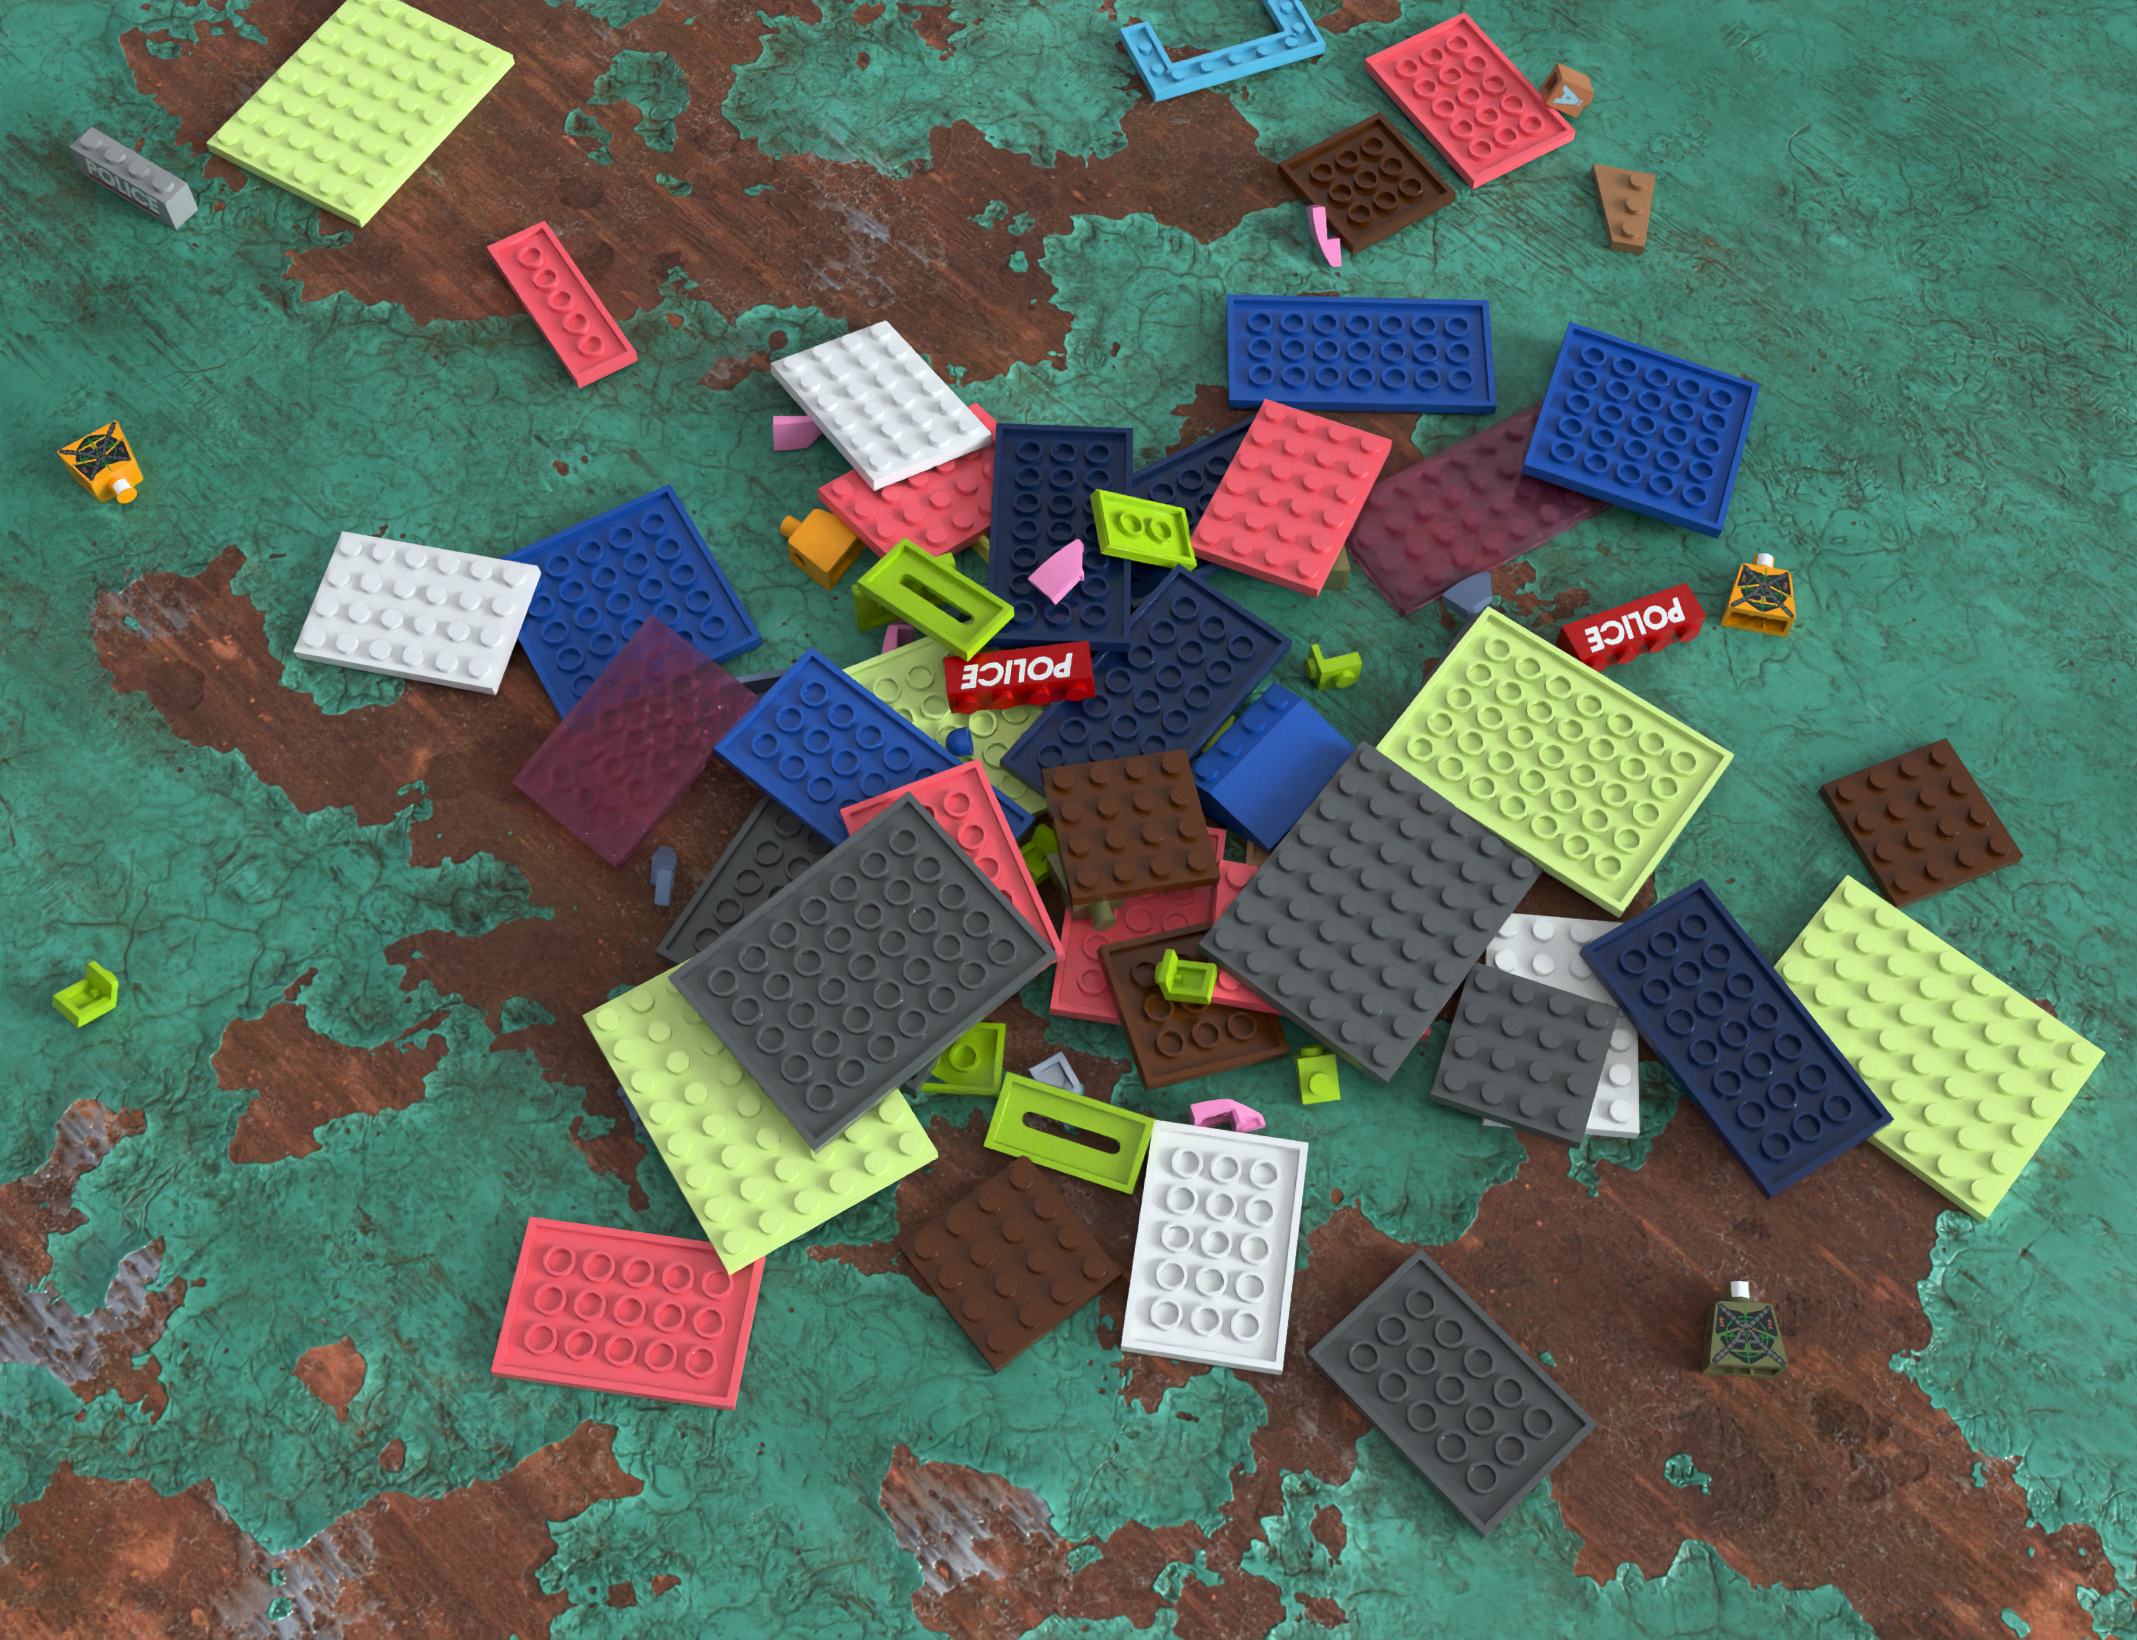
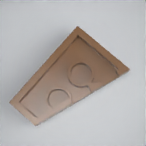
M1593 163L1591 176L1592 180L1596 182V195L1598 203H1601L1604 214L1603 223L1610 249L1642 255L1645 247L1656 175Z

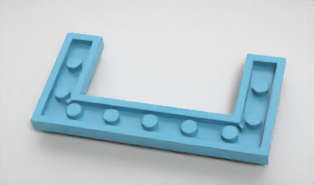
M1261 0L1280 33L1176 63H1171L1149 21L1121 28L1119 36L1154 102L1325 53L1326 43L1300 0Z

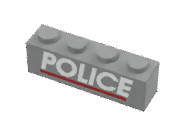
M93 127L69 146L83 175L175 230L198 210L188 183Z

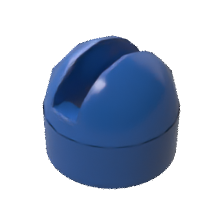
M968 726L951 731L946 738V748L955 757L974 755L973 741Z

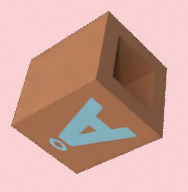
M1558 62L1540 87L1546 105L1575 118L1578 117L1583 108L1585 109L1589 106L1594 94L1589 76Z

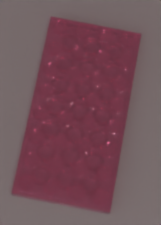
M1543 400L1372 486L1344 545L1400 617L1436 600L1462 580L1480 572H1489L1615 506V504L1520 473Z

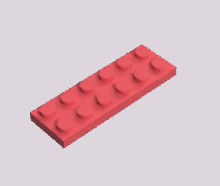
M545 220L487 246L490 258L579 389L638 361L636 351Z

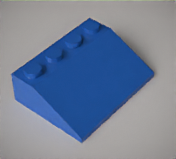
M1274 682L1191 766V771L1203 813L1271 854L1356 748L1304 699Z

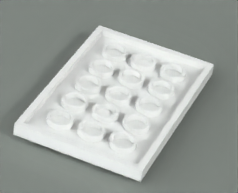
M886 320L771 363V374L873 491L992 444V433Z
M342 531L293 652L299 659L496 695L541 572L536 565Z
M1512 913L1485 949L1484 965L1619 1008L1585 1134L1636 1139L1640 1133L1638 1031L1579 955L1582 947L1623 923ZM1482 1118V1125L1512 1128Z
M1156 1120L1151 1135L1120 1351L1276 1375L1282 1374L1308 1142Z

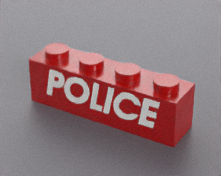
M1683 583L1566 624L1561 627L1555 645L1560 650L1599 673L1607 666L1616 663L1626 664L1638 655L1647 652L1657 653L1669 644L1680 640L1681 642H1688L1694 639L1700 633L1706 614L1688 584Z
M1089 641L975 654L968 662L959 656L944 658L946 693L951 714H971L979 710L988 709L1006 710L1013 706L1045 705L1049 702L1064 700L1080 701L1085 698L1096 697Z

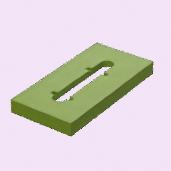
M905 537L857 581L858 591L967 662L1014 617L1013 606ZM904 578H909L920 586L927 587L928 591L965 615H970L974 622L970 625L962 624L899 582Z
M1007 1071L984 1147L1018 1158L1023 1155L1029 1157L1033 1163L1133 1195L1156 1119ZM1027 1112H1033L1116 1139L1120 1143V1150L1116 1154H1109L1027 1127L1023 1123V1116Z

